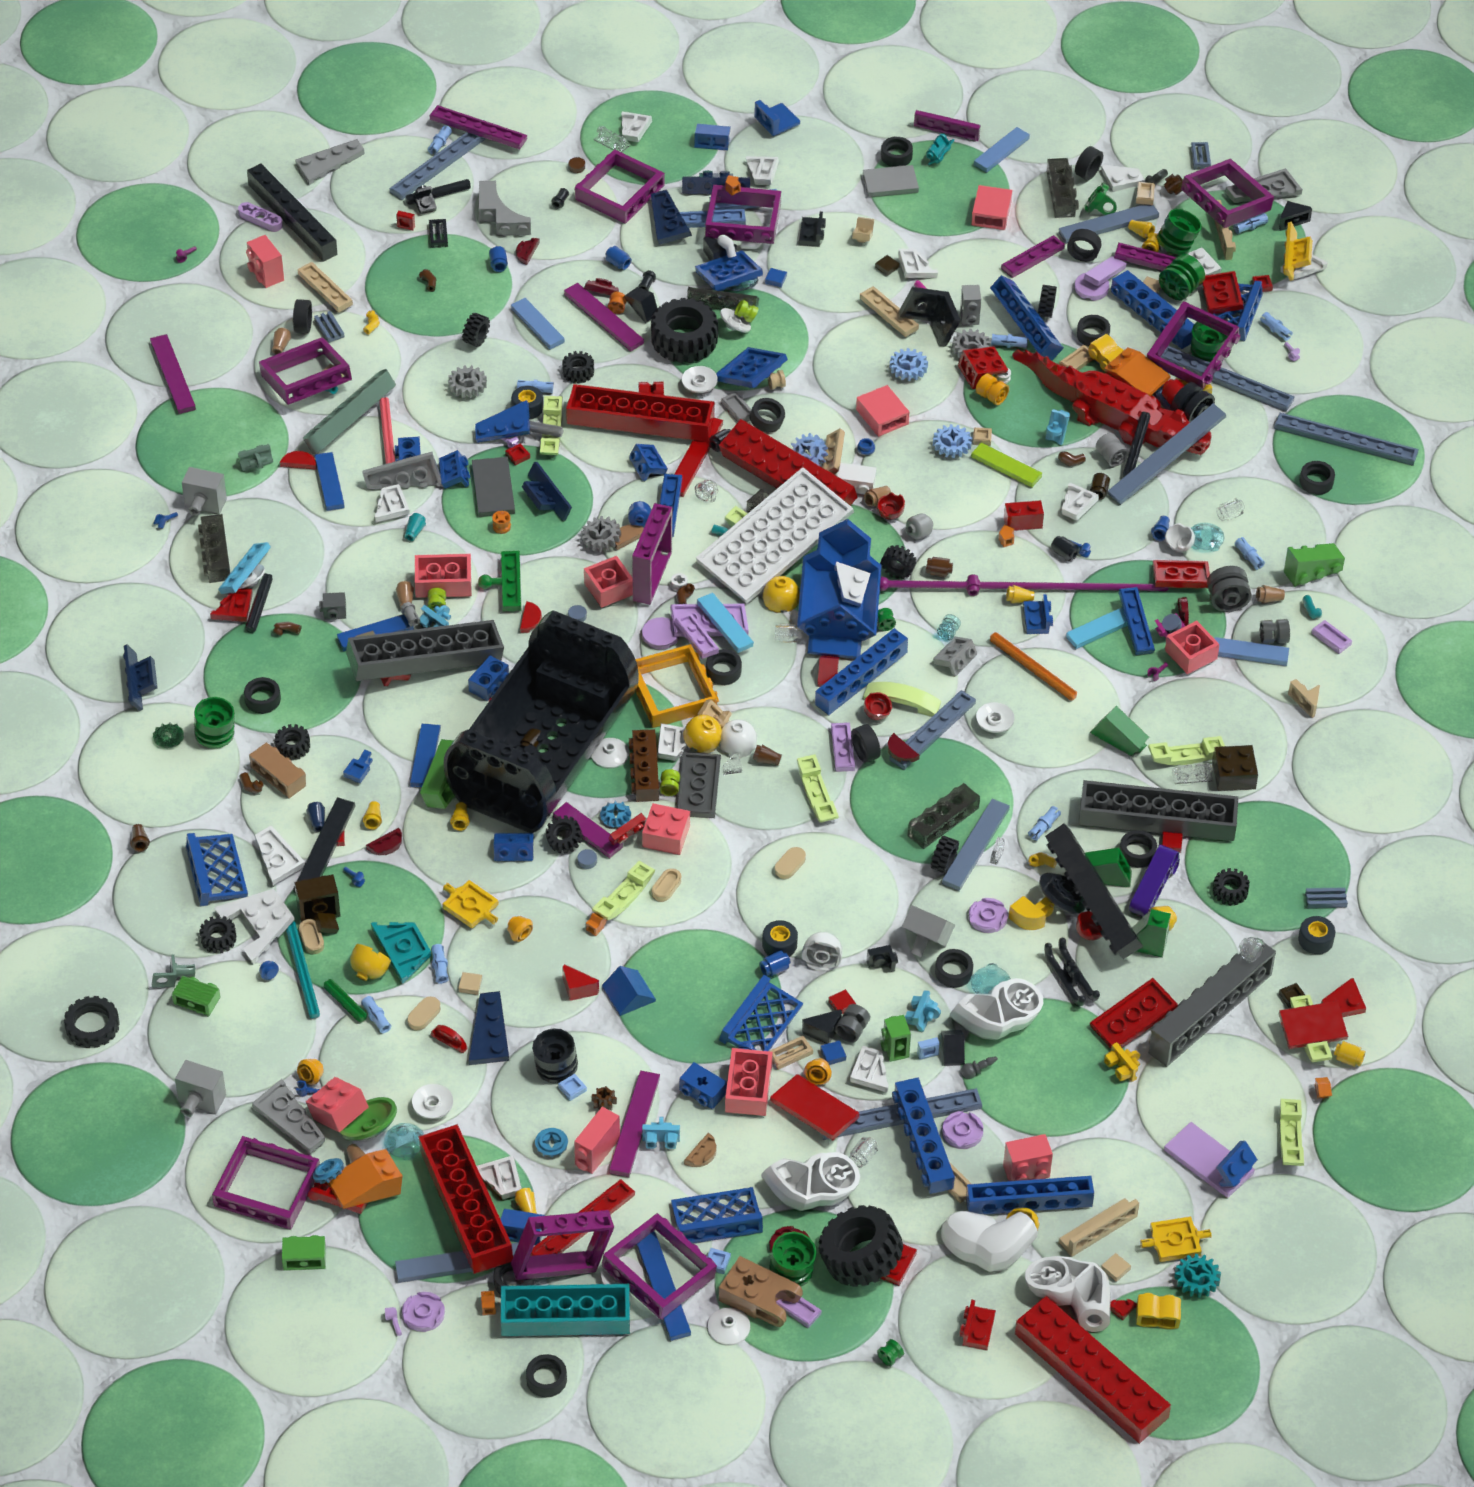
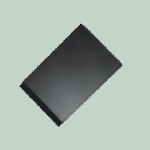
M1287 201L1281 214L1279 230L1287 229L1289 222H1292L1294 227L1310 222L1312 208Z
M704 236L703 251L709 261L727 256L726 249L718 244L717 239ZM734 244L735 252H737V245Z
M636 287L624 295L626 301L644 323L649 322L657 309L654 293Z
M841 1009L802 1019V1033L825 1044L830 1043L836 1034L835 1026L842 1017Z
M962 1030L941 1031L944 1066L964 1065L965 1051Z

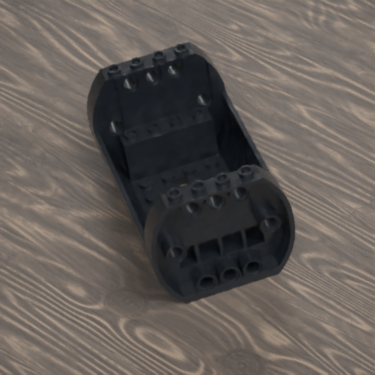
M554 610L544 615L532 631L526 651L469 730L460 732L445 753L444 773L446 781L457 800L465 803L469 809L525 832L534 833L545 824L637 690L639 680L637 662L631 649L622 637ZM565 723L566 725L560 727L557 724ZM533 728L541 731L536 739L539 742L536 748L533 745L520 747V741L529 729ZM549 736H556V737H557V738L552 739V740H551V739H548ZM540 749L548 750L547 752L543 753L539 752Z

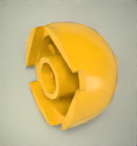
M786 576L773 577L764 586V605L769 610L776 613H781V610L790 612L799 604L800 591L796 582Z
M698 715L686 724L683 738L689 748L693 747L697 749L696 752L708 754L719 746L722 728L719 722L712 716Z
M356 944L350 956V965L357 972L356 976L364 981H367L368 978L377 979L383 976L388 970L391 960L381 952L377 954L372 951L373 948Z

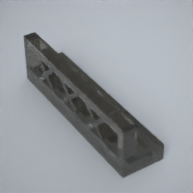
M688 287L687 299L693 298L698 302L702 301L705 303V306L708 305L712 309L722 310L723 308H728L735 311L742 299L751 306H759V298L753 295Z

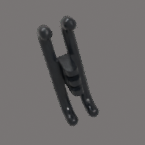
M1061 937L1058 941L1059 951L1064 959L1063 969L1053 955L1052 944L1046 943L1044 945L1046 959L1075 1005L1080 1007L1086 1002V998L1082 995L1079 996L1073 986L1076 984H1080L1090 1000L1097 1001L1100 997V992L1098 990L1093 991L1069 954L1066 939Z

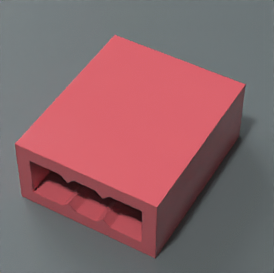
M979 185L972 212L971 225L1006 230L1013 190Z
M888 385L857 397L856 410L878 437L909 424V410Z
M601 1107L574 1141L575 1165L579 1169L593 1174L617 1144L620 1137L619 1115Z

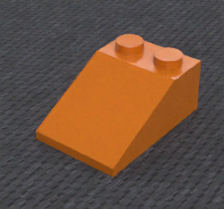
M1129 347L1123 350L1104 368L1105 373L1113 378L1139 389L1149 396L1171 378L1170 374L1140 351Z
M387 1149L367 1153L347 1165L342 1170L341 1175H338L336 1179H332L328 1185L342 1209L400 1195L403 1176Z

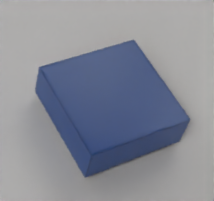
M770 268L765 278V284L782 288L787 272Z
M840 1040L821 1045L820 1047L822 1055L829 1065L846 1060L847 1056Z

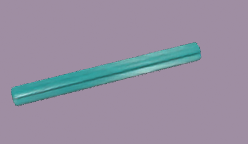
M293 921L286 929L308 1014L311 1019L320 1016V1011L296 923Z

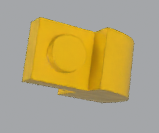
M1022 896L1010 905L1009 919L1020 928L1038 930L1045 926L1046 917L1053 913L1054 905L1046 897L1037 904H1033L1025 896Z

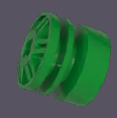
M1173 209L1168 213L1164 224L1160 228L1157 240L1164 249L1177 255L1187 254L1202 229V224L1189 211Z
M1181 254L1159 274V284L1164 293L1170 298L1182 301L1203 283L1206 274L1203 266L1195 257L1189 254Z
M1196 322L1192 328L1191 355L1211 363L1228 336Z
M208 697L201 700L194 710V734L196 740L208 748H221L228 745L233 740L235 734L234 707L229 701L220 697Z
M787 1232L782 1234L773 1244L769 1270L800 1286L807 1284L813 1273L817 1253L815 1244L803 1233Z

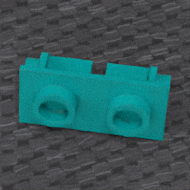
M939 134L933 142L934 144L926 151V157L930 159L928 165L941 162L944 159L943 155L951 149L954 139L949 141L945 134Z

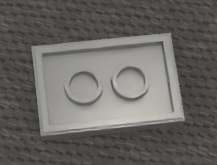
M913 165L863 170L868 197L919 192Z

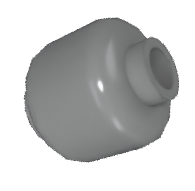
M923 513L908 518L906 522V532L913 539L924 538L930 535L933 529L932 519Z

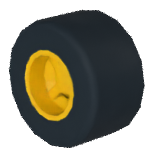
M521 386L512 393L511 407L525 400L528 401L529 419H534L543 412V394L538 388L534 386Z
M1311 916L1306 918L1301 923L1298 941L1300 946L1308 953L1315 955L1328 952L1334 943L1335 926L1325 917Z
M776 920L765 926L762 935V947L767 955L782 951L790 957L795 953L798 932L794 925L784 920Z

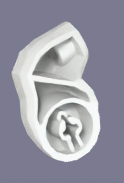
M1010 979L993 987L988 994H968L955 1006L949 1016L966 1030L982 1039L998 1040L1011 1032L1019 1031L1029 1026L1043 1006V996L1032 983L1023 979Z
M838 1152L819 1153L810 1157L804 1163L783 1158L770 1165L761 1174V1177L773 1193L784 1204L799 1211L840 1203L854 1191L860 1180L859 1170L854 1161Z
M960 1211L947 1217L941 1230V1238L945 1246L954 1255L963 1261L977 1264L989 1272L1008 1269L1021 1257L1038 1235L1034 1222L1022 1212H1017L1006 1220L997 1223L992 1217L984 1214Z
M1053 1256L1035 1260L1028 1266L1025 1272L1026 1284L1036 1296L1041 1298L1047 1296L1059 1306L1072 1305L1079 1325L1087 1331H1103L1109 1326L1111 1304L1109 1280L1098 1264L1079 1261L1070 1257Z

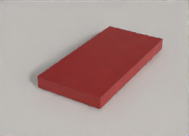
M1151 978L1092 1020L1090 1027L1111 1049L1112 1045L1116 1042L1123 1048L1155 1023L1165 1018L1169 1011H1174L1178 1007V1003L1154 978Z
M796 1074L770 1096L772 1103L832 1141L859 1118L858 1111L799 1074Z

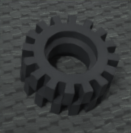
M1043 284L1038 308L1040 316L1052 318L1057 292L1056 286Z
M472 313L467 318V323L464 324L465 329L462 331V340L465 343L479 347L485 342L484 339L487 338L486 334L489 333L490 320L481 314Z
M573 351V354L570 352L568 356L565 355L562 360V374L564 378L566 377L567 381L571 379V383L577 381V384H580V381L585 383L586 379L588 381L591 380V377L594 376V359H592V356H588L587 352L583 354V351H579V353ZM575 366H582L583 368H573V367H575Z
M891 545L890 548L886 549L881 559L882 569H886L885 573H890L889 576L891 577L894 575L896 579H899V577L901 579L908 578L917 563L914 553H909L910 550H905L904 546L899 548V545H895V547Z
M288 724V728L283 726L282 730L279 729L277 731L278 734H275V746L285 758L290 757V760H294V757H297L298 760L300 755L304 757L309 752L310 737L307 729L304 730L303 726L298 728V724H295L294 727ZM289 740L300 741L297 744L293 745L286 743Z
M564 815V819L558 816L557 821L552 819L553 824L548 823L549 829L546 828L545 830L550 847L554 851L557 850L558 853H561L563 850L564 854H566L569 849L573 852V847L577 849L579 847L578 843H581V838H583L578 822L574 821V818L571 816L568 818L567 815ZM565 829L571 831V835L563 840L557 838V834Z
M943 835L933 852L931 868L946 874L954 862L955 856H957L959 841Z
M1227 868V872L1225 869L1221 870V873L1218 872L1213 885L1214 897L1217 896L1216 899L1218 901L1222 899V904L1228 902L1230 906H1232V902L1235 905H1238L1239 902L1243 903L1244 899L1246 900L1250 886L1248 876H1243L1244 872L1240 871L1238 873V869L1235 868L1234 871H1231V868ZM1234 884L1238 889L1230 890L1224 887V885Z
M216 915V919L212 916L209 917L210 921L204 920V924H201V929L199 930L201 944L204 949L207 948L209 952L213 949V953H217V950H220V953H223V949L229 951V946L234 947V943L237 940L236 928L230 918L227 920L226 916H223L220 919V915ZM217 931H222L226 933L224 936L218 938L210 936L212 933Z

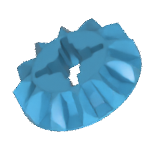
M615 800L614 803L607 802V805L602 807L600 818L607 826L621 827L630 821L631 811L629 806H625L624 802L617 803ZM615 810L618 811L617 818L614 815Z
M547 1128L538 1133L535 1145L537 1151L541 1152L543 1156L550 1155L553 1158L554 1155L561 1156L562 1152L567 1150L568 1138L560 1129ZM550 1138L554 1141L553 1147L549 1145Z
M334 1158L322 1162L313 1173L315 1182L324 1184L325 1182L329 1183L332 1179H336L345 1168L343 1161L339 1158Z

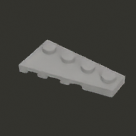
M358 139L295 159V163L307 183L311 185L318 177L320 179L325 177L327 172L331 170L336 171L343 163L348 164L364 155L365 152Z
M1286 168L1254 178L1274 198L1302 195L1303 189ZM1236 185L1226 187V193L1234 203L1253 201Z
M433 452L362 471L368 489H381L397 484L401 488H409V486L427 487V485L443 486Z
M280 1079L252 1103L253 1108L308 1153L311 1154L325 1142V1136L314 1121L308 1117L305 1109L297 1102L294 1094L286 1087L283 1079Z

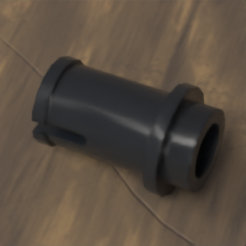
M560 188L557 195L551 200L552 206L556 209L562 208L565 204L564 201L569 196V191L565 188Z
M651 270L644 272L643 279L638 287L649 291L651 284L656 280V274Z

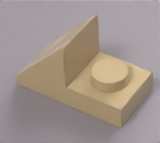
M1294 679L1290 682L1288 695L1311 718L1315 717L1320 685L1307 690L1305 685Z

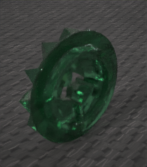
M171 722L167 725L162 723L160 727L155 728L153 733L154 742L163 748L175 747L184 738L183 729L178 724L173 725ZM165 732L171 734V738L168 735H165Z

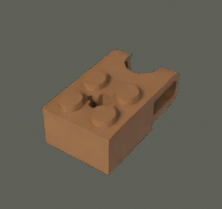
M739 1256L719 1286L720 1302L741 1310L755 1319L758 1317L777 1327L783 1326L787 1318L785 1310L776 1304V1301L782 1299V1301L796 1303L803 1295V1290L797 1283Z

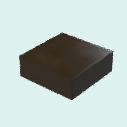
M886 255L875 263V268L888 276L900 268V263Z
M316 913L314 918L318 931L337 934L339 926L335 914Z
M1297 983L1279 989V995L1288 1008H1291L1290 997L1305 995Z

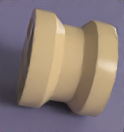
M778 370L777 373L772 372L767 378L771 390L776 387L783 388L786 386L783 370Z

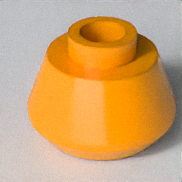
M522 916L512 917L508 922L507 928L511 939L516 942L526 939L533 930V922Z
M816 1058L808 1062L804 1068L806 1079L815 1085L826 1084L832 1075L829 1063L822 1058Z
M317 1059L301 1060L297 1067V1074L300 1080L305 1081L308 1085L317 1084L324 1073L322 1063Z

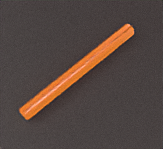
M997 632L990 636V641L1070 701L1077 697L1076 690Z

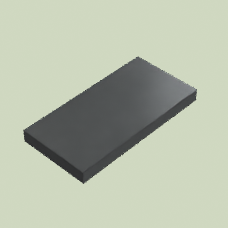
M508 457L472 460L479 517L493 516L497 511L515 514Z
M682 753L677 808L690 811V817L715 818L721 754Z

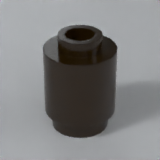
M1105 473L1093 475L1090 491L1098 494L1099 500L1104 499L1108 494L1110 477Z
M529 729L520 741V747L533 745L536 748L539 744L536 739L541 731L539 729Z

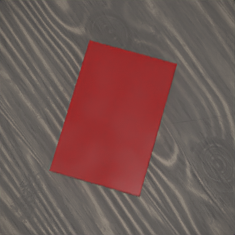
M1235 271L1205 276L1202 287L1208 313L1218 314L1244 309Z
M1153 560L1152 567L1155 587L1208 588L1207 578L1210 575L1208 561Z
M1338 1001L1279 1010V1018L1289 1049L1306 1047L1307 1044L1327 1041V1043L1347 1040L1349 1037Z

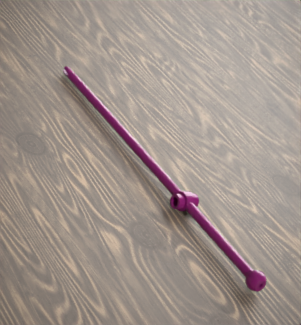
M975 574L969 575L966 581L888 580L886 577H881L880 591H886L888 588L966 589L971 596L978 595L980 589H1007L1008 586L1013 585L1032 590L1119 591V589L1137 587L1138 591L1169 590V587H1155V584L980 582L978 575Z

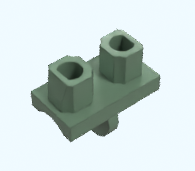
M269 444L259 445L254 449L243 450L238 453L242 471L256 467L260 469L263 468V465L273 462Z

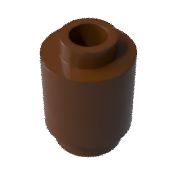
M941 557L927 559L926 572L930 573V575L948 577V574H952L953 563H950V559Z

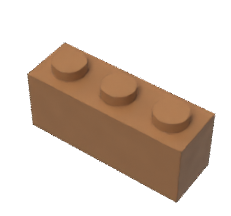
M266 742L249 754L250 767L287 798H291L306 787L305 772L301 768H297L288 757L285 758L280 754L276 747H272Z

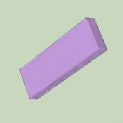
M1111 256L1085 273L1084 279L1099 286L1124 270L1127 263Z
M692 613L675 618L676 626L702 659L719 653L717 645Z
M850 722L831 723L835 772L855 771Z

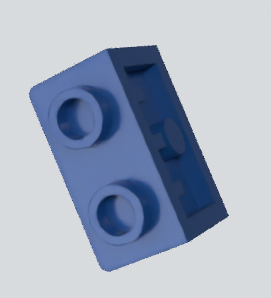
M635 444L629 459L642 481H646L650 473L666 474L668 468L654 445Z
M456 450L439 458L441 483L444 488L462 482L465 487L469 486L470 474L467 470L469 463L465 455L462 456Z
M1043 594L1042 601H1024L1026 633L1049 634L1050 626H1053V615H1049V612H1051V601L1047 600V594Z
M494 833V860L533 861L534 833Z

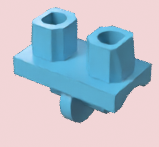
M1055 409L1051 411L1045 439L1055 441L1059 445L1063 444L1070 417L1068 412Z
M426 605L421 608L423 614L420 616V624L423 627L428 628L432 622L435 623L433 627L449 625V622L445 619L450 620L451 615H449L450 609L446 605L436 606L434 611Z
M924 990L922 996H913L911 1005L916 1011H907L905 1015L907 1024L916 1025L918 1031L924 1032L927 1022L932 1021V1018H939L941 1010L937 1007L938 1003L931 1000L929 996L930 991Z
M659 1117V1122H651V1125L643 1124L642 1140L645 1141L646 1148L654 1149L657 1147V1142H665V1148L675 1149L677 1142H680V1125L664 1122V1117Z

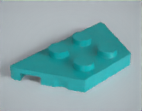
M377 922L371 923V928L385 954L391 960V964L402 983L406 982L431 956V950L415 922H389V925H377Z

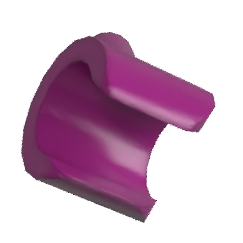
M194 246L184 251L178 249L176 251L177 261L179 263L185 262L187 259L186 255L196 251L197 248Z
M1165 662L1159 668H1149L1148 677L1155 674L1153 681H1157L1159 674L1168 667V664Z

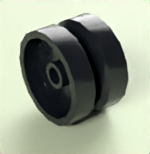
M1190 382L1183 386L1175 395L1170 410L1175 411L1179 409L1184 411L1187 420L1191 422L1213 403L1215 404V397L1209 392L1203 391L1195 382Z

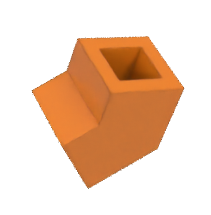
M728 175L725 190L729 194L734 195L741 191L739 177Z
M1004 525L999 532V541L1003 547L1014 544L1015 536L1014 529Z
M592 913L590 919L586 922V931L597 936L604 928L607 919Z
M1328 1077L1315 1078L1317 1099L1330 1098L1332 1096Z
M494 1291L481 1292L482 1315H495Z

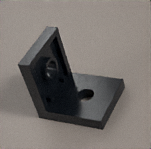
M912 287L898 311L901 318L930 321L940 346H947L961 321L950 293L947 291Z

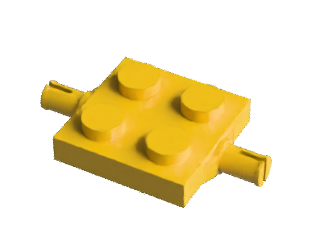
M468 880L463 886L454 888L449 883L443 886V890L451 894L442 903L443 909L464 924L474 928L484 919L493 925L497 923L498 917L493 915L491 911L499 905V901L478 885Z
M1191 1216L1151 1222L1152 1238L1140 1239L1141 1248L1153 1246L1158 1253L1160 1262L1186 1258L1187 1255L1194 1257L1195 1254H1198V1256H1201L1202 1250L1199 1240L1211 1238L1212 1234L1210 1229L1198 1231L1193 1224Z

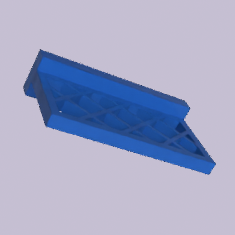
M1255 281L1254 285L1238 283L1240 292L1244 290L1249 291L1244 295L1241 294L1242 301L1245 303L1243 304L1244 309L1224 312L1217 316L1221 319L1228 317L1230 319L1228 322L1239 327L1241 341L1246 340L1263 295L1262 281ZM1237 312L1240 314V316L1235 318L1231 316Z
M187 833L185 847L200 906H208V902L214 900L248 897L233 834L196 837L195 833ZM221 841H229L230 845L225 848L219 843ZM200 843H208L211 847L206 850L200 846ZM216 848L223 853L217 856L212 853V850ZM226 854L234 858L231 863L223 859ZM207 856L215 860L211 865L204 861ZM218 863L226 866L223 872L215 868ZM231 869L238 875L233 878L226 873ZM211 871L219 875L215 880L208 876ZM222 878L230 881L227 887L219 883ZM235 884L238 887H240L242 891L235 892L230 888ZM214 886H216L217 888L223 891L221 893L212 894L211 890L214 888Z
M763 975L723 1028L719 1041L724 1044L729 1042L736 1047L743 1043H750L752 1045L762 1044L763 1051H770L802 1008L803 1003L770 983L771 978ZM771 990L777 994L778 999L768 1000V992ZM784 1003H792L796 1007L794 1010L785 1011ZM780 1004L781 1011L772 1012L770 1005ZM766 1005L768 1013L758 1014L757 1007ZM783 1016L784 1024L775 1025L773 1017ZM770 1018L771 1025L761 1026L760 1019ZM756 1019L758 1027L748 1028L747 1020ZM773 1030L774 1037L765 1039L763 1031ZM759 1032L761 1039L751 1040L749 1033ZM745 1033L747 1041L740 1042L735 1039V1036Z
M753 1187L671 1200L677 1230L681 1231L691 1243L763 1232V1218L758 1208ZM750 1195V1199L747 1202L739 1199L741 1196ZM721 1199L730 1200L727 1205L719 1203ZM701 1202L709 1203L706 1209L698 1206V1204ZM734 1203L742 1206V1208L739 1211H736L731 1207L734 1205ZM686 1205L689 1208L684 1212L677 1209V1206ZM714 1206L721 1209L718 1215L711 1212ZM747 1209L752 1212H755L751 1214H743ZM693 1210L701 1213L697 1218L690 1215ZM726 1212L731 1215H734L732 1217L723 1218ZM705 1216H708V1217H710V1218L713 1219V1220L702 1221V1219H703ZM685 1219H687V1220L693 1222V1223L681 1224Z

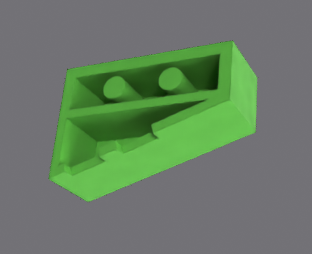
M1334 543L1317 544L1313 548H1308L1306 545L1301 546V549L1288 547L1284 573L1294 587L1301 584L1304 585L1310 581L1343 571L1345 557Z
M441 739L420 791L427 807L446 809L455 796L446 781L444 773V756L454 740Z

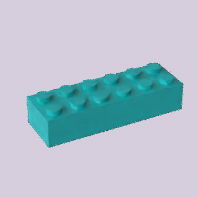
M629 1284L501 1286V1336L630 1334Z

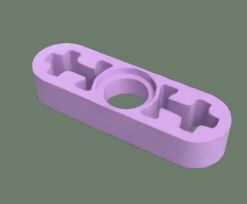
M248 202L241 203L238 206L240 218L272 232L282 229V218ZM260 215L265 216L264 218H261V219L256 218L257 216H260Z

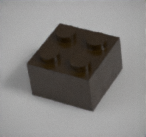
M1253 745L1214 747L1212 764L1217 790L1256 789L1258 770Z
M334 874L294 882L297 908L301 922L307 919L315 920L316 913L335 914L336 918L341 917L339 895Z

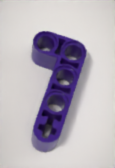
M1161 844L1159 845L1129 905L1130 912L1144 917L1155 906L1169 876L1174 875L1180 862L1178 851Z

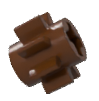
M1172 173L1165 178L1166 183L1164 187L1169 194L1175 193V195H1178L1182 192L1183 179L1180 175L1174 176Z
M607 1086L596 1088V1094L591 1095L594 1109L598 1108L600 1110L601 1107L612 1111V1104H617L615 1090H610Z

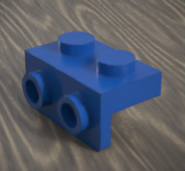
M1239 1141L1217 1165L1216 1168L1222 1176L1219 1182L1221 1187H1234L1238 1185L1241 1181L1240 1179L1253 1168L1252 1166L1258 1160L1246 1141Z

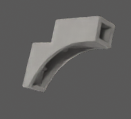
M496 180L479 181V222L496 221L497 236L531 235V218L517 214L504 205L496 190Z

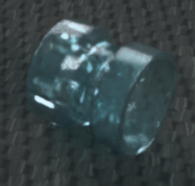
M952 614L945 615L942 624L937 629L939 637L944 640H952L956 635V631L961 626L960 619Z

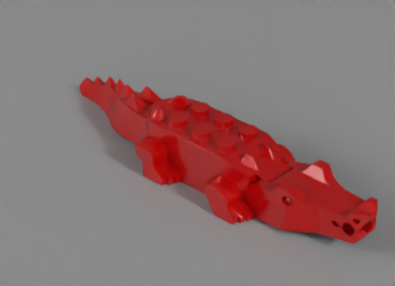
M1017 349L1012 354L1014 360L1030 368L1045 387L1073 402L1072 408L1078 414L1077 421L1088 426L1098 424L1099 422L1119 431L1123 442L1130 446L1132 445L1138 421L1143 411L1150 413L1151 416L1143 444L1147 442L1158 448L1190 423L1184 411L1179 409L1175 411L1162 409L1159 400L1154 396H1149L1147 393L1123 383L1107 373L1098 371L1080 372L1070 365L1067 367L1051 361L1048 356L1043 357L1038 352L1030 353L1027 350L1022 352ZM1209 431L1186 451L1202 455L1210 446L1211 432Z

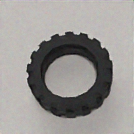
M86 996L82 1000H76L75 1004H71L68 1007L64 1019L66 1034L69 1036V1039L75 1042L77 1046L81 1047L83 1045L85 1048H90V1046L98 1048L102 1044H108L110 1039L113 1040L115 1038V1033H118L120 1025L117 1008H115L112 1002H108L107 998H99V996ZM88 1012H100L109 1018L107 1024L95 1032L81 1031L75 1026L77 1019Z

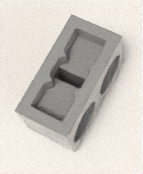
M962 285L960 302L962 325H979L981 311L980 286Z

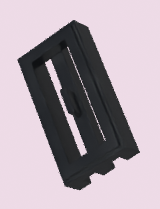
M446 219L429 220L431 248H434V245H438V248L441 245L448 247ZM439 223H443L444 240H441ZM433 224H436L437 240H434Z

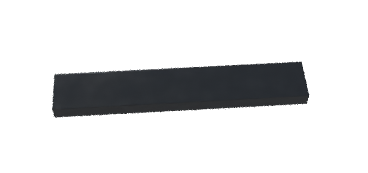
M339 797L336 798L297 881L323 876L338 841L354 811L355 802Z

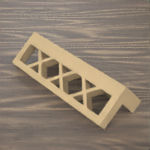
M1126 1198L1122 1199L1060 1237V1245L1071 1257L1075 1256L1138 1216L1139 1202L1137 1199L1131 1202Z

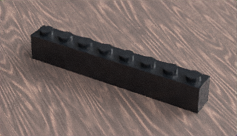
M262 163L247 170L248 185L323 262L338 255L336 239Z
M1063 823L1047 834L1045 837L1049 843L1046 846L1052 854L1056 853V862L1061 868H1065L1066 872L1064 875L1068 881L1075 884L1073 887L1074 891L1079 897H1083L1084 901H1082V904L1088 912L1091 910L1093 913L1091 918L1096 926H1101L1102 930H1100L1103 938L1111 942L1109 948L1114 955L1119 954L1124 960L1143 947L1068 826Z

